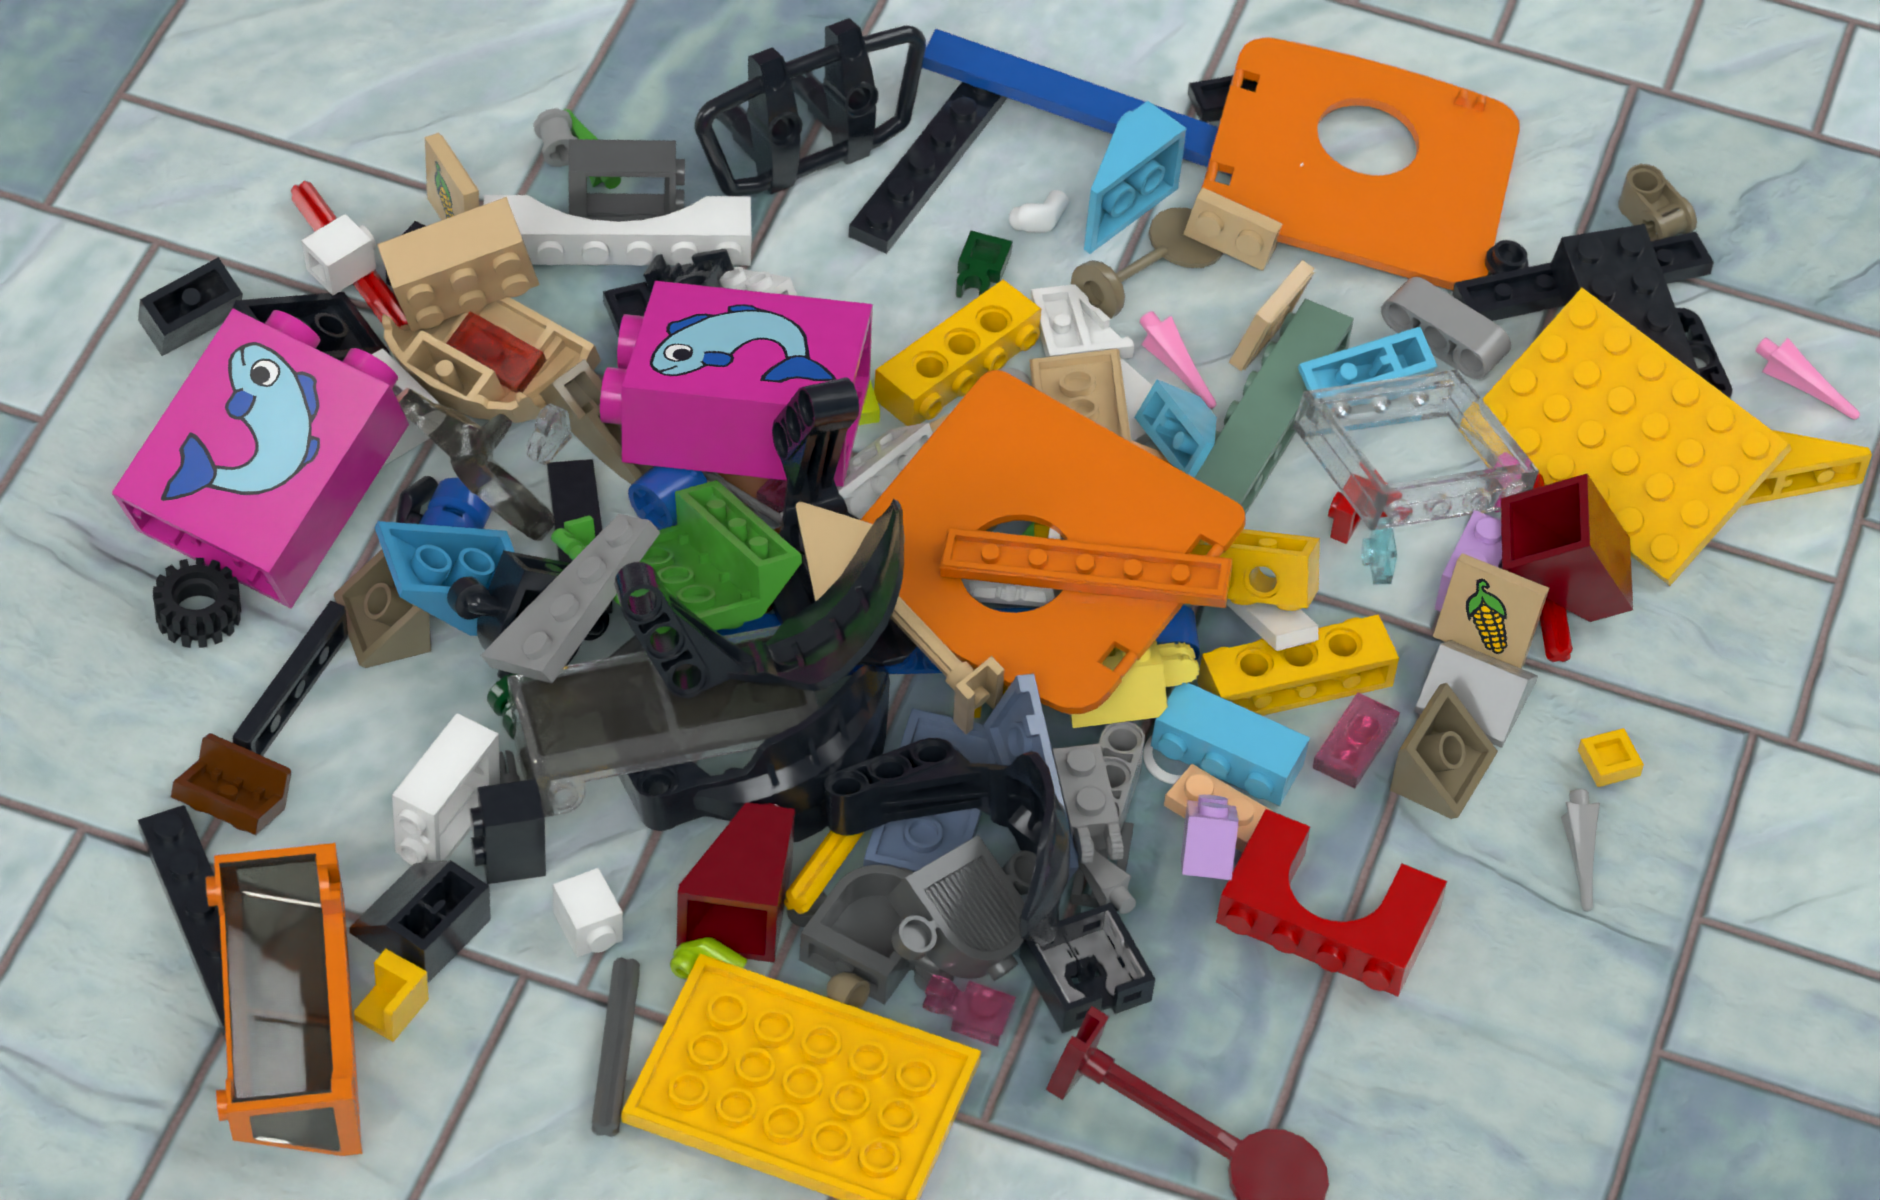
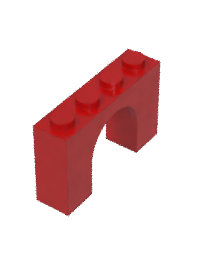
M1265 809L1232 872V880H1228L1221 893L1216 923L1226 926L1236 934L1248 935L1270 944L1282 953L1297 955L1318 964L1329 972L1341 973L1363 982L1373 990L1385 991L1398 997L1441 909L1447 881L1401 863L1384 900L1374 912L1353 921H1332L1321 918L1305 909L1295 898L1290 887V883L1305 856L1311 826Z

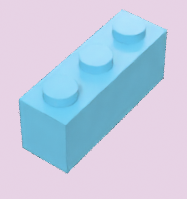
M1182 683V685L1175 686L1167 699V709L1155 719L1150 746L1170 759L1179 760L1188 765L1193 764L1217 779L1247 791L1255 798L1265 799L1280 806L1304 765L1310 737L1193 684Z

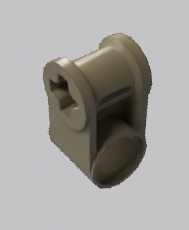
M1638 164L1629 169L1618 201V207L1621 213L1633 225L1645 224L1651 241L1672 237L1678 233H1690L1696 229L1697 218L1692 205L1679 194L1658 168L1649 164Z

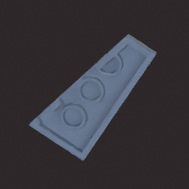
M1017 675L983 724L997 764L1011 765L1019 755L1029 751L1037 752L1049 767L1054 792L1064 808L1068 822L1035 675ZM1070 827V867L1068 881L1079 868L1078 854L1076 851V847L1073 843L1072 835L1070 833Z

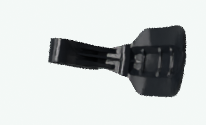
M847 377L799 388L772 425L774 446L781 459L787 478L782 526L779 535L801 554L802 559L800 566L771 604L780 624H783L788 618L798 614L815 602L796 513V504L804 502L861 520L848 512L845 500L839 494L834 482L847 430L859 415L857 392L854 384ZM890 618L886 628L871 650L857 665L892 666L900 664L914 651L917 645Z
M893 498L887 510L873 523L841 576L816 602L781 624L773 637L766 642L752 641L747 647H738L712 629L671 595L657 572L644 562L626 564L615 576L614 585L623 615L666 687L677 697L692 698L698 696L702 692L729 679L772 687L791 686L806 691L824 690L846 676L871 650L886 628L894 611L900 593L904 570L903 509L900 503ZM639 589L649 590L646 594L639 597L630 596ZM671 627V629L665 633H653L658 628ZM693 664V666H691L687 670L676 671V669L681 665Z
M864 665L854 672L821 708L801 723L766 739L758 747L744 768H730L725 770L723 774L710 776L657 734L640 708L634 705L616 706L608 710L602 719L610 761L642 822L649 829L654 831L670 830L680 824L704 816L731 821L746 802L761 805L771 803L783 808L795 809L793 842H800L821 832L828 826L824 791L825 779L836 771L883 754L888 721L890 678L888 670L884 666Z
M926 738L836 771L825 779L824 791L827 825L832 832L839 835H856L893 821L977 808L990 815L991 820L995 824L1007 827L1010 830L1020 851H1030L1036 854L1035 867L1028 895L1019 917L1021 938L1032 941L1041 947L1054 940L1059 926V904L1069 878V825L1064 808L1054 792L1049 767L1037 752L1029 751L1021 754L1011 765L970 763L947 740Z

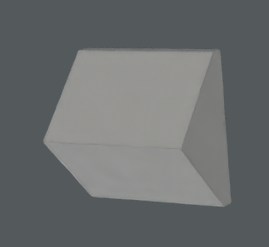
M1450 640L1440 644L1416 704L1415 712L1422 714L1438 686L1447 683L1491 743L1502 748L1537 682L1538 675Z

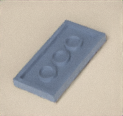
M915 708L911 709L900 747L926 738H941L950 742L970 763L997 764L983 724L974 722L973 729L968 734H965L953 722V717ZM973 808L893 821L873 828L865 853L863 867L868 865H888L896 868H906L915 872L974 838L982 811Z

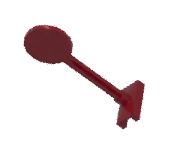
M1091 1006L1076 1037L1072 1035L1045 1089L1046 1091L1063 1100L1082 1075L1099 1085L1103 1082L1229 1160V1186L1237 1200H1325L1329 1187L1327 1166L1318 1150L1306 1139L1284 1129H1263L1240 1140L1115 1064L1113 1057L1097 1048L1109 1016Z

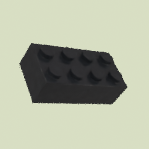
M1645 224L1561 237L1550 267L1564 307L1581 288H1584L1700 375Z

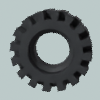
M197 557L196 565L189 566L188 559L180 560V569L178 570L171 564L165 568L166 577L159 574L156 579L157 587L153 586L155 617L160 632L162 634L167 633L168 640L173 643L181 637L182 646L188 648L191 647L192 640L198 641L199 648L207 647L206 639L212 638L216 645L223 641L222 632L230 637L235 632L234 624L239 625L240 613L242 612L239 584L236 576L232 577V570L227 566L221 570L220 562L213 559L209 566H205L204 558ZM194 596H206L215 600L210 606L197 610L187 609L179 605L185 599Z

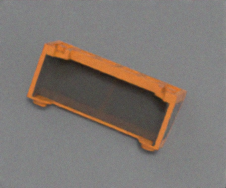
M336 843L214 855L215 876H206V891L209 907L218 906L220 915L228 1078H226L225 1082L226 1089L216 1090L219 1121H229L232 1141L337 1156L362 1154L345 899Z

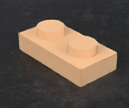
M1191 764L1166 793L1164 806L1185 818L1187 800L1198 801L1199 795L1204 794L1227 798V805L1236 806L1239 821L1235 848L1243 852L1265 809H1270Z

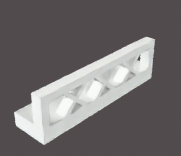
M928 422L889 429L850 459L844 486H836L839 494L845 500L850 514L859 519L866 514L933 434Z

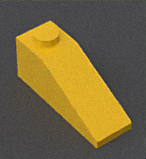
M1772 430L1790 444L1791 451L1742 506L1862 484L1872 453L1869 447Z

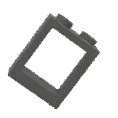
M569 139V215L591 220L620 222L650 219L668 215L684 208V189H676V185L685 186V159H676V141ZM587 176L664 177V194L587 193Z

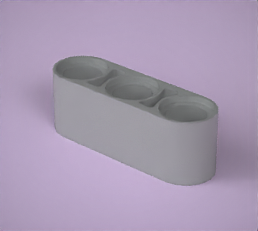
M1420 277L1408 279L1381 306L1382 317L1391 329L1400 333L1420 326L1433 356L1471 379L1483 378L1511 349L1510 338L1499 325Z
M1130 721L1108 724L1102 731L1099 740L1119 817L1120 831H1122L1141 773L1145 739L1142 729ZM1104 835L1090 836L1094 849L1098 853L1099 850L1106 848Z

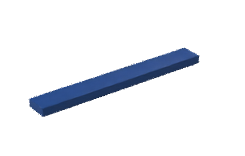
M936 28L926 47L922 65L924 69L1110 134H1114L1118 121L1126 112L1134 111L1146 102ZM1155 105L1187 128L1182 159L1208 167L1219 127Z

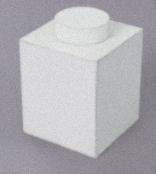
M346 214L301 240L306 270L332 295H335L376 269L373 250L376 248V242L373 235L364 225L358 226Z
M599 868L553 884V913L577 958L591 952L599 953L606 951L615 943L623 941V912Z

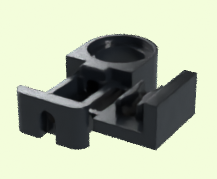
M727 249L697 253L691 256L694 265L691 263L685 265L677 263L673 267H670V264L666 265L662 254L656 255L643 274L650 293H652L655 281L721 288L718 282L726 271L734 270Z

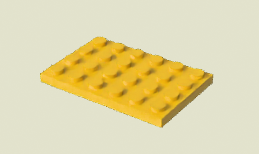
M1581 288L1463 420L1466 428L1505 457L1509 452L1514 451L1526 459L1529 464L1525 472L1541 474L1545 485L1588 473L1630 537L1631 556L1669 586L1672 585L1791 451L1790 444L1584 288Z
M699 954L622 1109L621 1122L839 1200H920L980 1064L981 1051Z

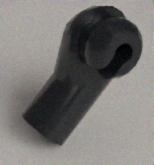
M424 476L401 492L395 522L420 523L424 515L420 514L421 507L431 500L438 486L437 481L433 477Z

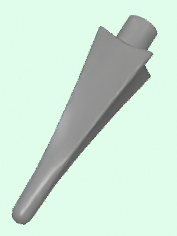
M1575 789L1569 793L1570 802H1566L1567 812L1561 817L1575 865L1581 906L1584 911H1591L1593 908V861L1600 803L1589 804V792L1584 789Z
M1095 849L1092 863L1080 864L1078 858V865L1100 906L1112 902L1121 914L1129 913L1135 907L1136 900L1128 891L1131 875L1107 860Z

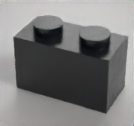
M218 257L141 298L138 321L161 356H164L223 324L235 301L242 300L243 293Z
M537 779L477 787L478 807L470 808L473 833L471 848L474 865H484L487 884L546 876L545 817Z

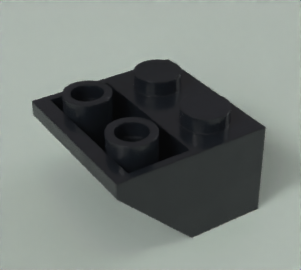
M451 860L414 863L349 927V933L380 954L387 949L427 971L429 983L491 920L490 886Z

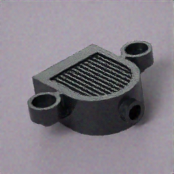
M503 550L489 589L474 577H463L454 582L450 587L447 601L449 606L463 619L472 620L478 618L477 635L481 646L486 650L570 563ZM606 610L584 638L585 641L595 640L605 633L609 625V614ZM581 644L579 645V647L577 648V650L574 652V654L572 655V657L569 659V661L567 662V664L564 666V668H565V667L572 661V659L575 657V655L577 654V652H578V650H579ZM498 670L497 676L502 679L512 673ZM530 678L531 681H540L537 679Z

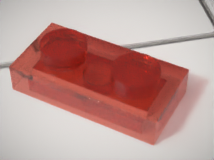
M471 311L446 343L495 371L500 384L515 393L524 392L547 360L544 353Z

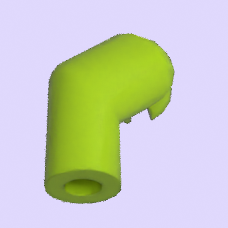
M706 937L680 944L673 952L670 968L677 977L687 979L699 954L740 968H744L747 959L716 939Z

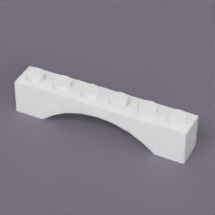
M484 195V205L507 197L532 265L642 266L650 265L655 256L660 254L663 255L666 265H676L677 263L681 265L691 263L694 265L691 256L718 249H727L733 266L751 265V196H706L694 204L668 215L645 220L615 222L591 220L569 215L546 206L529 195Z

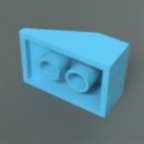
M1146 101L1134 111L1126 112L1120 118L1091 187L1084 250L1089 254L1171 195L1179 187L1187 128L1149 101Z

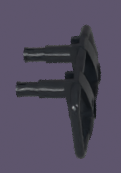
M850 18L825 27L824 48L785 62L784 57L773 47L748 56V81L706 102L700 108L695 118L694 128L722 193L727 196H745L768 190L770 194H774L794 186L797 178L844 161L847 165L870 155L871 149L884 144L905 130L911 121L926 51V39L922 31L914 26L906 25L863 36L861 27ZM909 43L895 114L892 118L875 128L876 104L879 93L875 87L868 53ZM825 66V78L822 83L813 75L812 71ZM794 92L808 105V110L831 132L833 144L829 148L799 159L800 134L803 123L798 114ZM748 101L747 111L740 105ZM715 118L732 133L733 140L754 160L757 176L734 179L712 127Z

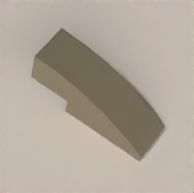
M584 359L552 382L540 395L558 418L596 457L632 485L653 466L622 462V425L601 422L600 395L602 381Z

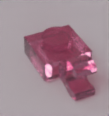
M932 975L925 991L927 996L923 1003V1008L935 1014L952 1017L951 1031L998 1047L1013 1011L1016 997L972 981L968 982L965 991L962 992L951 980L943 976Z

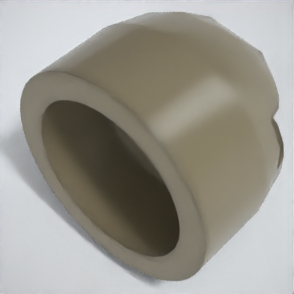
M841 972L831 977L827 983V995L830 999L861 1009L868 999L870 984L856 974Z

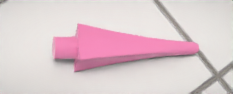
M1153 311L1143 315L1139 322L1147 332V336L1141 345L1163 362L1197 396H1200L1210 409H1213L1216 406V401L1197 371L1172 316L1161 322Z
M1767 337L1759 343L1755 351L1768 360L1767 365L1762 371L1763 373L1816 397L1851 419L1856 420L1859 418V411L1824 379L1789 338L1780 347Z

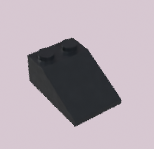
M338 292L335 295L322 293L236 300L232 309L264 324L274 310L290 314L309 326L319 336L320 343L316 347L317 350L340 361L344 360L351 348H357L370 354L383 348L388 354L390 353L345 292Z

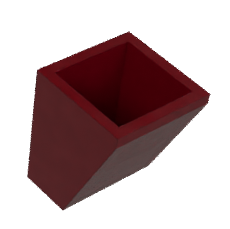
M1588 473L1501 498L1503 570L1548 587L1547 599L1588 622L1633 610L1630 537Z
M746 802L679 884L677 892L676 948L685 942L711 937L746 959L775 963L785 908L784 900L786 899V891L789 886L792 869L795 809L783 808L771 803L761 805Z

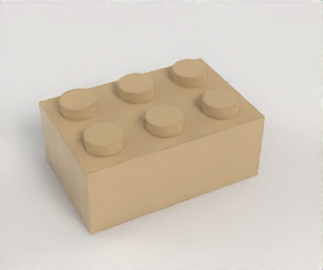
M507 197L377 244L393 291L412 332L421 328L429 329L436 327L443 320L462 313L477 312L487 304L506 297H518L526 293L530 288L540 285Z

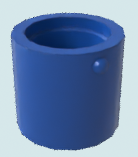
M653 466L629 487L628 498L639 518L650 520L660 530L677 525L675 491L707 483V479L702 471Z

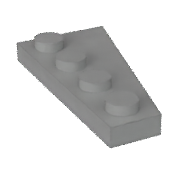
M618 514L480 656L491 668L553 683L617 594L614 583L618 571L626 564L640 562L660 534L659 530L650 520Z

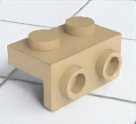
M1202 187L1196 197L1183 235L1263 271L1278 245L1276 240L1282 223Z

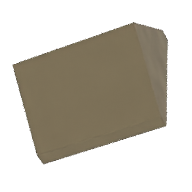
M381 549L333 594L336 603L345 606L348 636L359 666L364 668L431 652L429 613L399 597L383 550Z
M1447 683L1438 686L1400 747L1390 791L1443 816L1454 819L1460 816L1498 751Z

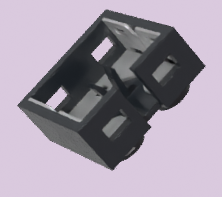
M1112 902L1060 920L1054 940L1047 945L1041 947L1026 939L1020 945L1019 957L1062 1033L1081 1027L1091 1006L1100 1011L1112 1008L1113 1012L1117 1014L1152 1001L1155 977ZM1075 977H1077L1079 983L1074 984L1072 981V979Z

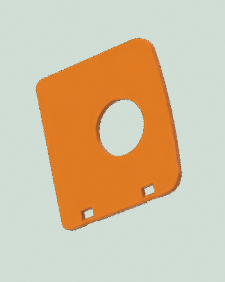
M1270 37L1253 39L1245 44L1239 53L1202 187L1282 223L1277 242L1406 278L1420 277L1435 286L1453 290L1455 282L1488 275L1489 270L1485 265V256L1487 251L1495 244L1520 132L1519 120L1514 111L1499 100L1422 74L1311 45ZM1243 78L1258 82L1255 92L1241 89ZM1346 106H1367L1382 110L1397 118L1408 128L1416 144V157L1406 168L1387 175H1369L1350 170L1336 162L1325 151L1318 137V124L1331 111ZM1218 171L1232 174L1230 185L1215 182Z
M1001 370L986 372L979 378L861 518L862 521L873 524L887 510L893 498L896 499L903 509V529L905 535L904 570L899 597L961 662L966 661L973 669H976L992 656L1005 669L1004 685L1007 687L1011 685L1017 675L1034 674L1041 703L1065 714H1084L1097 709L1108 700L1122 682L1125 674L1137 660H1140L1184 604L1063 590L1052 601L1034 610L1018 613L997 611L982 605L974 599L966 590L960 578L940 576L939 566L947 528L986 531L993 526L1005 522L1031 521L1052 528L1064 540L1188 554L1203 540L1212 546L1206 555L1220 557L1223 552L1225 553L1246 525L1245 511L1238 502ZM1116 647L1127 654L1112 671L1102 665V662Z

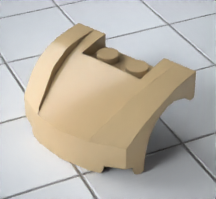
M510 297L489 303L477 312L462 313L443 320L436 327L429 329L421 328L413 332L409 324L398 327L390 317L385 314L382 316L383 337L401 367L433 396L439 404L457 409L459 412L473 418L513 423L539 419L553 412L540 395L546 387L584 359L593 370L601 362L594 344Z

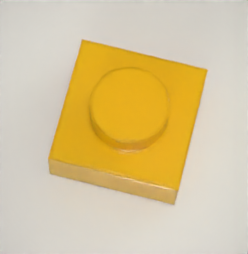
M1624 728L1580 740L1578 752L1597 787L1641 776L1644 764Z

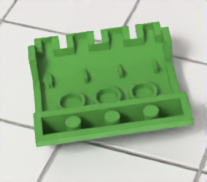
M718 480L675 491L677 525L660 529V534L640 562L650 565L657 572L667 591L715 631L735 629L742 626L744 622L761 618L802 563L801 554ZM589 515L564 522V528L555 530L551 540L574 560L595 538L594 519ZM639 589L630 596L639 597L646 594L649 590ZM616 594L613 600L620 606L619 599ZM661 627L655 631L662 634L670 630L671 627Z

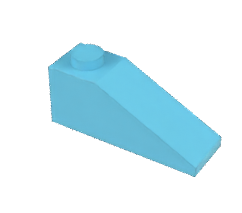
M1419 326L1300 363L1297 368L1314 407L1379 400L1422 387L1438 366Z
M1157 379L1134 418L1172 466L1195 478L1215 444L1217 417L1200 396Z

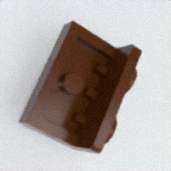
M208 733L202 738L198 761L173 781L171 798L189 805L198 812H204L225 821L238 830L256 835L285 810L292 771L282 764L212 733Z

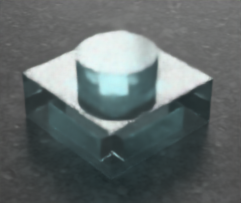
M1373 519L1370 538H1363L1362 563L1363 566H1370L1373 585L1392 584L1397 560L1392 519Z

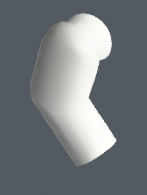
M1053 190L1049 193L1043 204L1026 203L1021 207H1014L1009 215L1010 225L1017 231L1024 230L1032 233L1049 232L1055 227L1069 204V199L1062 191Z

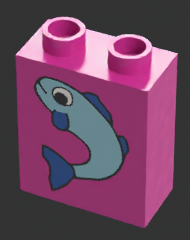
M655 281L644 316L624 314L622 318L617 347L618 368L607 367L605 370L600 395V420L602 423L622 425V462L787 480L781 459L773 442L772 425L774 420L799 388L847 377L852 381L857 392L859 415L847 430L834 476L836 486L843 487L870 382L873 304Z
M232 309L111 493L136 531L196 560V557L204 558L205 566H209L212 559L220 562L221 570L226 566L232 570V577L236 576L239 583L292 609L406 431L409 422L392 390L398 381V376L387 364L366 351L351 348L344 360L340 361L317 350L316 347L320 343L319 336L309 326L290 314L274 310L264 324Z

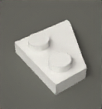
M1075 284L1031 289L1030 300L1041 308L1039 330L1046 357L1119 349L1122 359L1133 358V340L1128 336L1122 339L1109 326L1110 318L1100 308L1091 305L1088 297Z

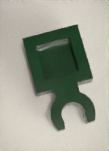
M970 230L958 260L957 273L959 275L956 280V297L961 298L964 290L967 288L978 289L980 296L990 289V282H1000L1012 254L1013 241Z

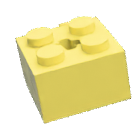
M1155 640L1140 660H1137L1125 674L1122 682L1108 700L1097 709L1084 714H1069L1072 728L1158 718L1167 709L1166 687L1182 685V683L1187 684L1188 682L1192 683L1194 679H1197L1196 676L1199 675L1198 670L1200 668L1197 660L1194 659L1196 656L1193 648L1190 647V644L1186 645L1185 642L1157 645ZM1115 647L1102 662V665L1113 671L1127 653Z

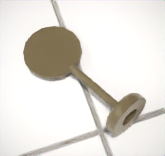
M1169 208L1159 212L1151 221L1148 235L1151 245L1155 250L1117 273L1103 262L1094 260L1085 262L1077 266L1073 271L1071 285L1075 284L1088 297L1091 305L1100 308L1112 319L1124 307L1125 293L1122 282L1159 259L1165 258L1173 264L1186 268H1204L1215 264L1222 257L1223 252L1183 235L1192 209Z

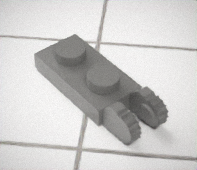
M1100 743L1052 749L1072 838H1074L1080 864L1092 863L1094 845L1090 836L1104 835L1106 850L1111 860L1123 859V840L1119 827V817Z

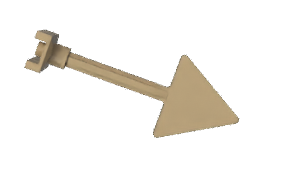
M798 502L796 504V513L816 602L841 576L873 524L811 504ZM898 597L890 618L947 677L945 682L955 691L953 722L965 734H968L973 729L974 710L985 702L994 710L1002 698L1005 669L992 656L975 670L966 661L961 662L915 612Z

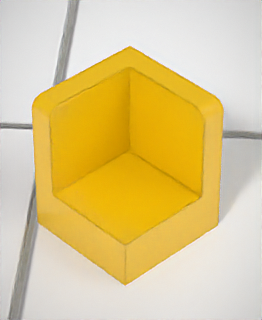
M385 949L374 962L375 986L354 1010V1020L394 1042L429 1000L427 971Z

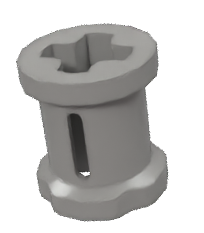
M558 108L548 109L540 113L534 121V131L538 138L543 140L542 155L545 162L555 167L569 165V139H577L572 136L570 130L573 126L572 118L565 110Z

